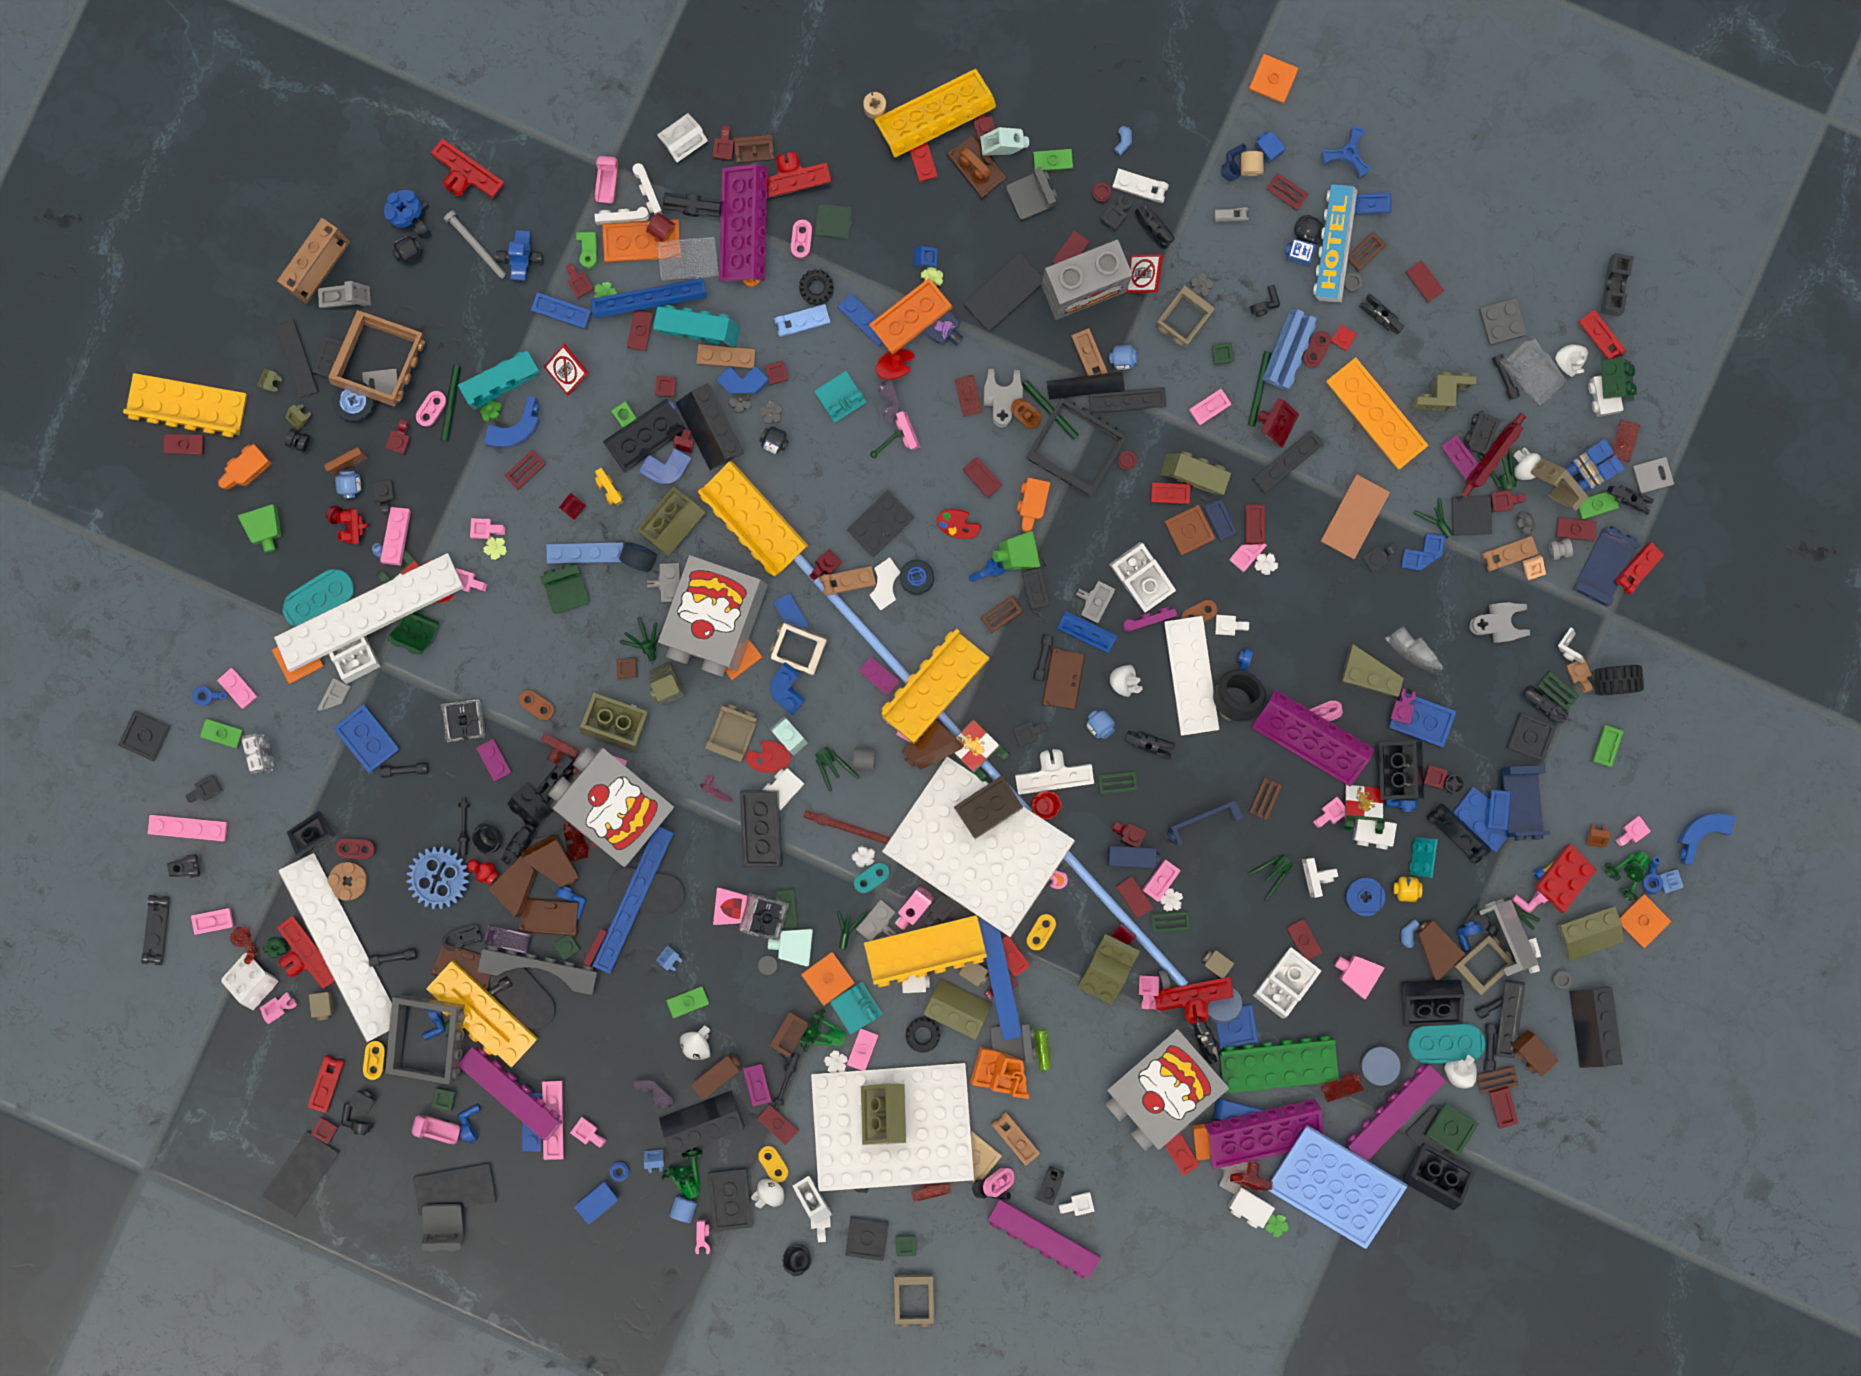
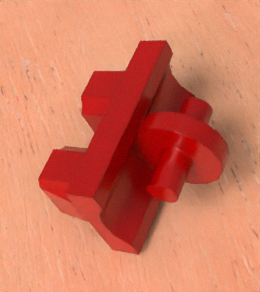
M348 508L345 511L338 512L336 514L337 522L346 523V530H341L337 533L338 541L359 544L358 535H363V528H368L369 524L363 523V516L357 515V509Z

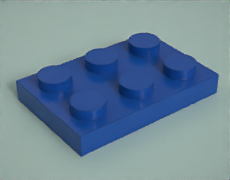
M1405 693V696L1407 698L1411 696L1410 694ZM1415 696L1410 701V705L1415 706L1410 724H1404L1395 720H1391L1388 728L1443 748L1456 711Z
M365 704L333 728L368 773L374 771L400 750Z
M1471 787L1453 813L1476 833L1491 850L1497 852L1507 839L1506 830L1488 828L1491 800L1476 788Z

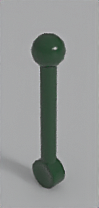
M896 429L886 442L870 453V456L876 458L884 447L896 437L901 436V430Z

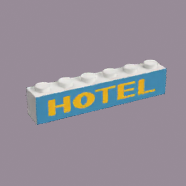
M1331 184V190L1327 192V202L1329 204L1328 209H1325L1324 212L1326 225L1322 228L1323 246L1319 248L1321 260L1320 265H1317L1316 268L1318 281L1315 283L1313 290L1315 297L1319 301L1342 303L1357 189L1354 186Z

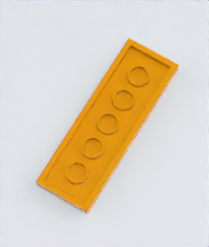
M1356 357L1326 381V384L1397 470L1429 446Z

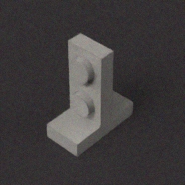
M347 281L342 286L318 289L319 308L324 309L355 304L371 306L370 287L360 283Z

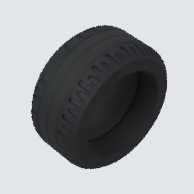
M1231 670L1225 673L1218 681L1213 691V700L1216 708L1222 715L1229 719L1243 722L1253 719L1259 713L1266 700V691L1261 681L1252 673L1243 670ZM1235 687L1243 690L1248 694L1252 703L1243 704L1237 702L1230 696L1227 688Z

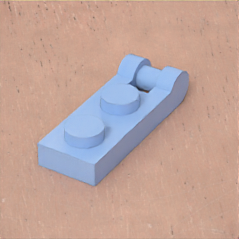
M825 304L774 318L775 324L779 328V331H777L779 337L831 324ZM790 321L792 327L786 328L785 322Z

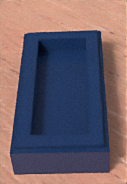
M1221 499L1203 507L1220 541L1238 533Z

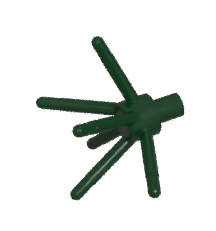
M638 617L637 620L644 641L641 643L628 632H625L624 634L633 642L620 640V643L642 649L643 653L647 654L649 661L656 660L654 653L656 651L655 644L661 635L660 632L655 638L658 623H654L651 639H648L642 619Z

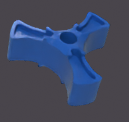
M1353 126L1350 130L1349 143L1345 147L1338 150L1324 149L1321 155L1323 164L1327 165L1333 161H1343L1354 168L1359 179L1364 177L1371 167L1360 159L1357 145L1365 130Z
M516 230L515 240L509 244L508 255L510 256L511 280L525 281L527 278V267L531 250V231Z

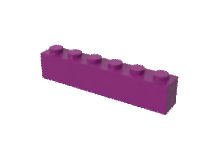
M472 1047L459 1062V1067L540 1138L549 1140L563 1123L559 1119L561 1116L553 1109L551 1111L545 1107L546 1103L541 1098L532 1096L530 1094L532 1091L526 1085L522 1084L521 1086L517 1083V1078L512 1073H506L502 1070L503 1066L495 1059L492 1061L487 1057L488 1054L482 1047Z
M1421 1064L1414 1071L1416 1074L1411 1079L1407 1078L1401 1084L1402 1088L1398 1092H1393L1388 1097V1102L1384 1107L1380 1105L1374 1111L1375 1116L1371 1120H1365L1360 1126L1362 1129L1357 1134L1354 1132L1348 1137L1346 1146L1353 1153L1368 1161L1446 1080L1430 1064Z
M1003 1199L997 1200L988 1216V1220L991 1221L989 1225L998 1230L1003 1228L1007 1231L1006 1234L1015 1240L1017 1237L1024 1241L1023 1244L1030 1249L1035 1247L1041 1250L1040 1254L1048 1259L1053 1257L1058 1260V1265L1065 1269L1067 1267L1074 1270L1073 1273L1082 1279L1084 1276L1090 1278L1100 1260L1098 1254Z

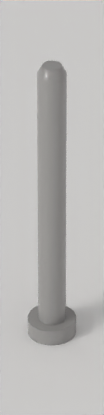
M452 210L446 214L443 219L447 223L450 222L500 278H505V271L455 217L457 215L455 211Z

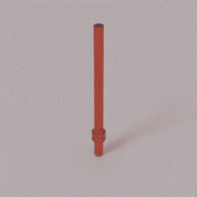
M805 810L803 818L818 822L817 824L828 825L886 845L891 839L890 837L828 818V815L822 813L819 815Z

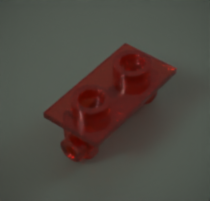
M565 823L563 828L566 841H573L572 844L567 845L569 858H572V861L589 858L588 845L585 842L584 835L570 823Z
M1354 1073L1343 1077L1340 1081L1337 1079L1328 1083L1325 1082V1085L1321 1087L1327 1102L1363 1091L1364 1089L1360 1082L1359 1074Z

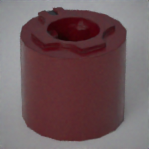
M657 213L650 220L646 232L664 243L674 230L675 223Z

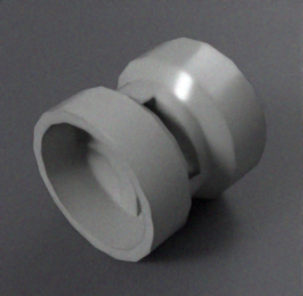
M1569 538L1563 539L1561 543L1557 541L1549 542L1552 560H1558L1563 556L1566 558L1573 557V547Z

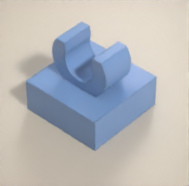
M1678 869L1659 874L1663 880V893L1684 888Z
M668 945L656 959L667 971L669 969L676 970L673 966L676 960L680 963L682 962L679 954Z
M664 1150L644 1151V1168L648 1169L649 1173H652V1168L659 1167V1171L662 1172L664 1167Z

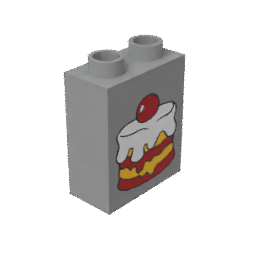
M1117 239L1045 268L1041 286L1054 318L1058 320L1126 293L1132 273Z
M689 555L658 643L668 647L666 657L686 665L690 656L703 659L701 670L723 677L726 668L737 671L768 584L755 577Z
M586 747L573 763L580 770L570 782L561 777L549 791L548 795L555 800L550 805V808L617 863L626 867L673 810L674 806L604 748L599 747L594 752L589 747Z
M1177 1029L1107 1090L1112 1098L1105 1105L1119 1121L1123 1120L1127 1115L1130 1116L1138 1126L1130 1134L1145 1151L1153 1145L1160 1150L1227 1092L1229 1087Z

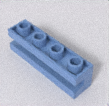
M1299 309L1289 310L1264 373L1263 381L1280 389H1289L1295 381L1294 375L1302 363L1301 357L1308 348V340L1315 330L1317 318L1311 315L1306 316Z

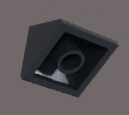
M319 811L287 831L297 857L306 856L335 837V834Z

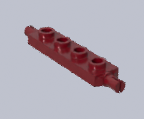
M1519 413L1516 419L1505 427L1465 481L1467 485L1460 492L1464 497H1468L1475 487H1481L1486 483L1487 477L1497 468L1498 462L1508 453L1509 447L1518 440L1523 430L1520 425L1526 419L1523 413Z

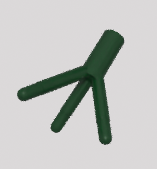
M1438 498V508H1434L1438 521L1416 510L1414 511V514L1438 525L1446 539L1453 535L1444 521L1441 498Z
M1513 903L1518 917L1531 930H1534V926L1525 917L1537 922L1540 921V918L1519 910Z
M837 911L842 930L839 943L840 949L846 950L849 934L866 916V911L858 917L850 928L851 916L847 915L844 926L841 912Z

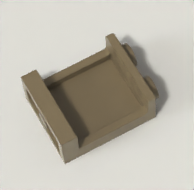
M1542 458L1530 472L1533 476L1556 486L1549 494V497L1572 510L1577 511L1588 498L1587 494L1565 468Z
M727 704L726 707L721 705L720 713L705 749L742 762L758 719L754 718L756 714L745 710L743 714L737 711L738 707Z

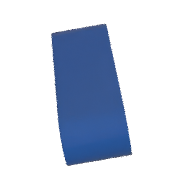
M1218 1099L1213 1117L1225 1120L1265 1110Z

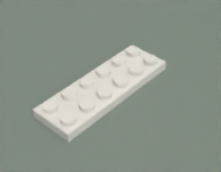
M1203 616L1164 621L1181 736L1219 730L1216 705L1213 700V684Z

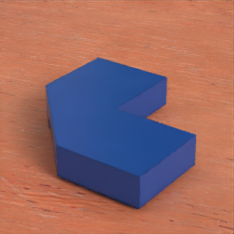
M729 366L717 381L730 394H757L770 379L757 366L743 379Z
M1426 533L1423 552L1410 549L1403 550L1401 568L1421 571L1441 557L1446 536Z

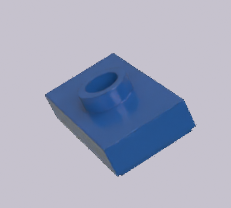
M1391 193L1357 194L1354 214L1391 213Z

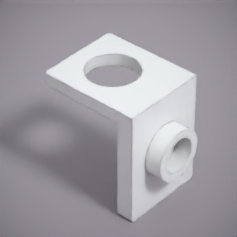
M1570 628L1558 647L1564 653L1563 656L1570 661L1575 659L1583 664V656L1567 647L1576 634L1574 629Z

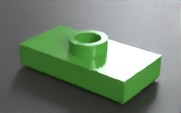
M1071 149L1033 152L1035 169L1039 167L1043 171L1073 169Z
M1606 492L1588 497L1578 508L1581 519L1583 520L1619 508L1618 502L1615 501L1616 497Z
M205 719L200 737L238 749L244 730Z
M1607 725L1603 726L1592 762L1612 767L1623 734L1622 730Z
M703 986L666 1000L673 1018L709 1004Z

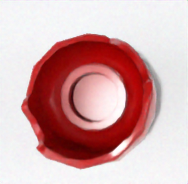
M1050 791L1039 792L1031 803L1032 813L1043 820H1050L1056 817L1059 809L1062 807L1060 797Z

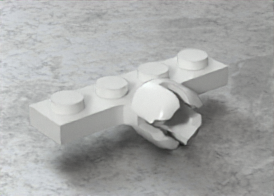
M1048 750L1040 754L1041 770L1015 775L1018 795L1094 784L1092 765L1084 764L1066 767L1064 765L1063 753L1060 750H1052L1053 760H1050Z

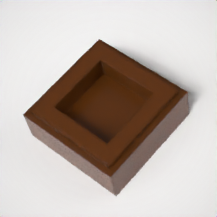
M636 658L616 660L618 679L637 678Z

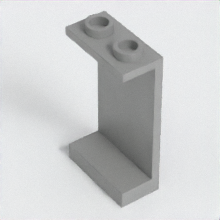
M1501 899L1486 904V909L1479 911L1480 914L1483 915L1495 911L1517 964L1504 969L1506 975L1510 976L1538 965L1512 900L1504 902Z

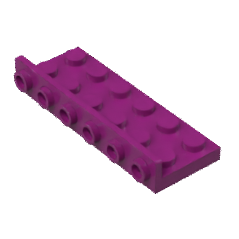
M752 164L722 168L720 282L764 281L768 173L767 168L764 166Z
M1277 690L1273 692L1270 700L1251 727L1348 786L1353 784L1370 761L1374 752V748L1370 747L1367 743L1360 741L1352 734L1345 732L1335 724L1330 723Z
M1316 1099L1205 1124L1209 1139L1212 1169L1287 1153L1306 1125L1323 1134L1322 1109Z

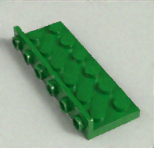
M1320 1036L1319 1040L1312 1041V1038H1301L1300 1042L1293 1043L1292 1040H1283L1278 1045H1273V1042H1264L1259 1047H1254V1044L1242 1045L1243 1048L1235 1049V1046L1223 1047V1050L1219 1051L1221 1075L1223 1082L1229 1087V1090L1224 1094L1339 1082L1335 1048L1336 1040L1331 1039V1036Z

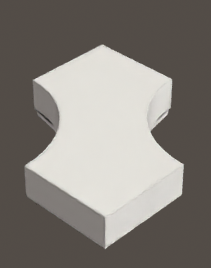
M890 557L874 568L878 581L870 597L880 611L896 600L893 594V584L900 575V571Z

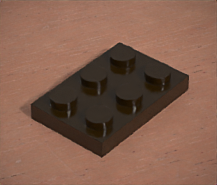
M1000 776L954 806V809L976 840L1022 810L1023 806L1004 777Z

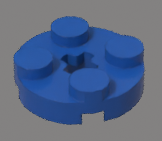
M401 190L388 195L384 214L385 218L395 227H407L412 224L411 221L415 217L418 218L420 216L422 203L413 191Z
M1359 878L1348 887L1346 902L1350 910L1357 915L1372 916L1383 907L1385 892L1374 879ZM1364 891H1367V895L1371 896L1370 899H1367L1366 903L1360 898Z

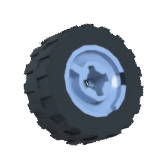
M355 379L349 380V381H352V382L361 384V385H363V386L369 387L367 384H365L364 382H362V381H360V380H359V381H358V380H355ZM336 387L332 395L334 411L339 417L351 423L366 421L368 417L372 416L371 414L375 411V405H377V401L340 387Z

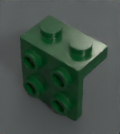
M1625 358L1601 360L1603 399L1625 397L1629 400H1634V395L1637 394L1636 384H1633V376H1635L1634 365Z
M573 563L562 566V570H547L543 572V576H540L553 613L558 614L590 602L578 565H573Z
M413 612L399 619L397 627L388 635L387 641L396 647L408 649L413 654H423L433 643L440 622Z

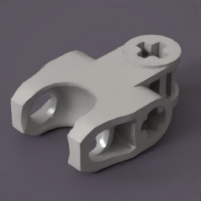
M988 369L987 381L984 386V406H993V422L997 427L1004 428L1011 423L1012 403L1022 398L1023 387L1020 370H1014L1013 382L1009 386L1001 387L995 382L994 369ZM1001 413H1004V416L1006 418L1004 419V421H1001L1000 417L997 416H1000Z
M1510 602L1489 605L1490 614L1474 617L1470 621L1469 628L1475 635L1492 634L1493 643L1510 642L1517 638L1529 636L1530 630H1518L1511 623L1512 615L1515 612L1527 610V604ZM1477 623H1484V627H1478Z

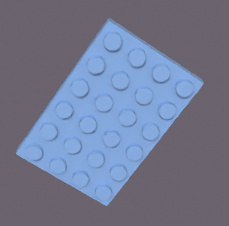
M1308 1125L1305 1126L1266 1186V1190L1367 1249L1407 1188V1184Z

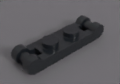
M1440 804L1436 807L1435 812L1432 811L1427 816L1428 820L1445 832L1470 856L1474 863H1479L1483 856H1487L1491 852L1490 847L1446 805Z
M149 895L144 947L141 957L142 964L155 963V965L159 966L163 964L170 904L169 896L159 898L156 895ZM156 905H161V911L155 910ZM151 949L157 950L156 955H150Z

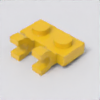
M602 468L596 470V484L600 490L604 487L607 490L605 496L609 505L611 506L615 503L618 506L623 503V496L612 485L611 477L606 475Z

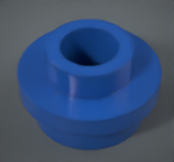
M616 1162L610 1168V1176L615 1181H624L629 1175V1168L623 1162ZM617 1168H621L623 1170L622 1175H618L616 1173Z

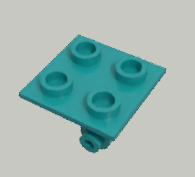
M847 371L814 391L834 423L867 403Z
M1415 837L1412 846L1413 855L1410 863V875L1433 877L1438 839Z
M860 982L830 1002L850 1035L883 1014L863 982Z

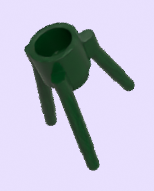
M1510 448L1508 451L1509 469L1506 458L1503 456L1502 462L1505 474L1500 475L1499 480L1493 471L1490 473L1497 488L1501 487L1502 491L1517 486ZM1478 454V457L1482 460V454Z
M825 747L815 754L817 757L816 762L820 767L829 792L832 791L824 766H829L836 778L840 777L832 764L835 761L833 757L856 779L860 778L835 753L834 749L830 751L828 747Z
M1284 854L1280 858L1275 856L1272 860L1248 872V875H1252L1274 864L1275 870L1265 879V882L1271 880L1277 873L1282 874L1264 898L1265 901H1268L1285 876L1291 872L1290 868L1293 864Z

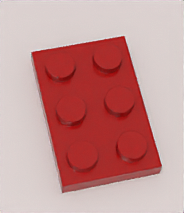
M1567 844L1536 884L1535 888L1560 913H1564L1597 869L1572 844Z

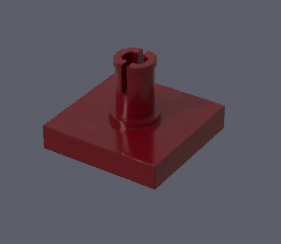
M1278 398L1271 413L1265 411L1259 413L1258 420L1265 423L1261 433L1276 446L1283 448L1299 414L1285 400Z

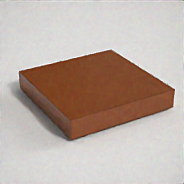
M355 448L326 463L324 467L327 472L336 476L339 474V471L347 470L368 459V457L360 448Z
M1199 505L1164 521L1181 556L1216 539Z

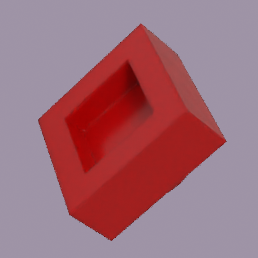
M1340 325L1331 339V343L1346 352L1357 334Z

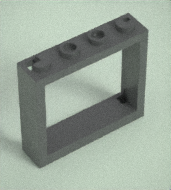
M403 994L392 997L385 1073L444 1084L456 1082L460 1073L459 1060L462 1057V1050L460 1048L464 1037L462 1027L466 1017L464 1015L465 1005ZM407 1006L451 1013L445 1075L401 1067Z

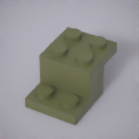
M1440 372V375L1431 380V394H1420V397L1411 402V410L1451 411L1456 406V390L1471 389L1476 385V376H1471V373H1459V376H1455L1451 372Z
M1105 934L1092 955L1087 970L1077 988L1112 1005L1124 986L1130 969L1140 951Z

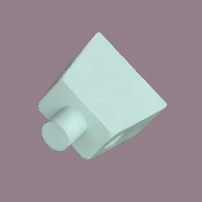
M999 127L980 137L982 155H1010L1029 146V138L1023 136L1021 129Z
M785 716L770 728L793 756L808 744Z
M813 929L781 931L780 939L769 938L768 949L779 950V959L809 966Z

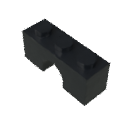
M1614 253L1610 257L1600 313L1620 316L1624 313L1627 299L1625 287L1628 277L1631 275L1634 256Z

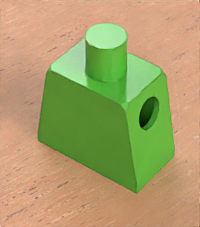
M272 504L238 515L253 544L262 543L264 553L275 550L273 539L281 537L277 506Z
M1033 531L999 543L1000 550L993 551V560L995 562L1002 561L1005 570H1032L1040 567Z

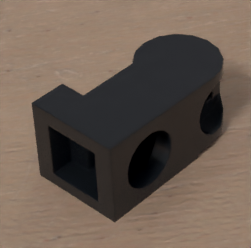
M1049 1166L1035 1199L1053 1205L1061 1186L1064 1171Z

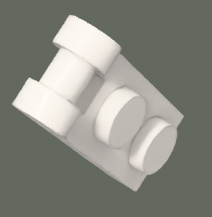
M635 164L633 166V173L642 182L639 185L642 195H647L649 202H646L649 212H654L655 215L657 213L663 215L643 165Z
M1118 169L1112 188L1163 203L1165 199L1164 193L1168 190L1169 184ZM1152 187L1158 189L1156 194L1151 193Z
M640 207L637 211L620 209L615 213H611L609 210L599 211V214H595L597 225L648 221L650 218L645 207Z

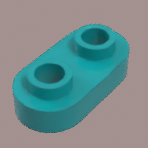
M883 863L874 864L855 878V889L860 893L869 892L888 878V867ZM877 869L883 870L882 876L876 875ZM861 880L867 881L866 887L860 886Z

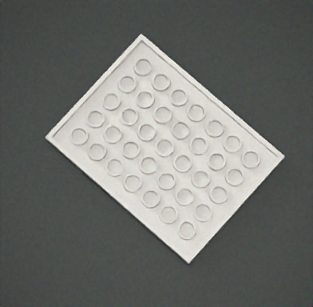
M946 757L882 852L1011 938L1075 840L1025 807L975 840L954 809V806L988 785V783L982 782L975 774L949 757Z
M965 1063L811 1074L819 1192L974 1180ZM887 1083L905 1084L906 1143L862 1145L861 1086Z

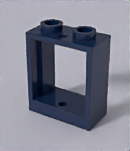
M1108 846L1107 865L1156 868V864L1159 865L1160 853H1156L1157 849Z

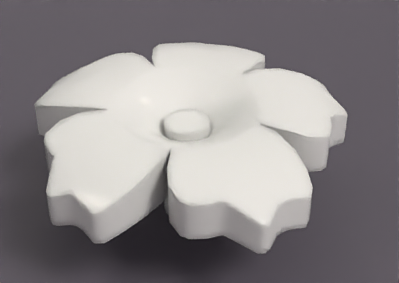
M1269 553L1267 557L1265 554L1257 556L1258 561H1256L1254 567L1258 571L1261 570V573L1270 575L1271 571L1278 568L1274 554Z
M858 847V852L852 854V860L856 861L858 867H864L865 864L867 866L871 865L874 862L875 851L872 848L867 850V847Z
M1168 888L1160 901L1161 904H1165L1164 910L1172 911L1173 908L1178 910L1181 908L1179 900L1183 897L1177 891L1174 893L1173 888Z
M834 1050L830 1053L831 1057H825L824 1062L826 1066H829L828 1071L830 1073H836L837 1070L839 1072L845 1071L846 1065L843 1063L848 1061L847 1056L843 1054L839 1056V1051Z

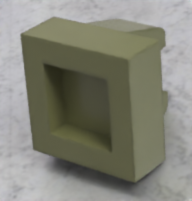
M264 369L257 386L265 390L277 391L278 388L274 387L272 383L274 380L281 382L282 378L276 372Z
M302 404L292 405L285 416L298 431L304 427L311 415L310 412L307 414L301 412L304 407Z

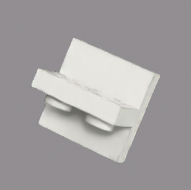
M688 113L657 135L676 162H679L708 141L700 125Z
M1314 858L1302 859L1310 897L1323 896L1320 883L1334 881L1333 877H1338L1337 869L1317 872Z

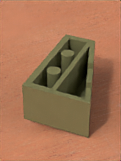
M1182 451L1181 453L1166 454L1160 476H1170L1177 479V482L1188 483L1195 488L1215 495H1224L1231 473L1225 471L1226 468L1221 465L1215 464V466H1212L1208 460L1198 458L1197 460L1192 458L1191 453Z
M1352 644L1348 650L1340 682L1396 698L1399 697L1404 678Z

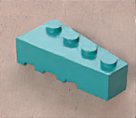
M665 305L664 307H657L653 329L662 334L682 338L687 335V338L696 341H702V338H705V341L715 345H720V342H724L729 347L736 348L740 326L725 314L713 316L711 315L712 313L707 311L695 313L694 310L689 308L677 310L674 306Z
M520 351L513 358L498 363L497 366L458 384V387L469 406L476 410L487 404V402L536 377L541 372L528 351Z

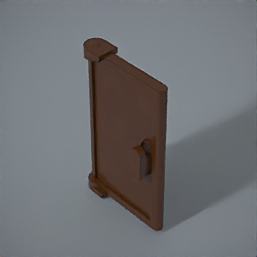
M974 135L946 154L970 182L981 199L1007 179L990 155H982L981 144ZM964 147H967L991 171V175L986 180L984 178L979 179L973 173L974 169L970 165L966 166L959 159L961 156L959 152Z
M1051 648V658L1042 705H1053L1070 709L1076 708L1084 654Z
M527 899L522 912L519 932L577 937L579 902Z
M446 943V945H447L448 947H453V946H455V945ZM443 944L436 964L431 971V975L438 976L454 960L486 991L488 990L491 977L490 974L477 972L481 954L464 948L449 951Z

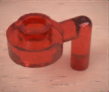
M237 927L232 931L230 941L233 945L245 947L249 951L244 958V963L250 964L258 950L250 942V932L244 927Z

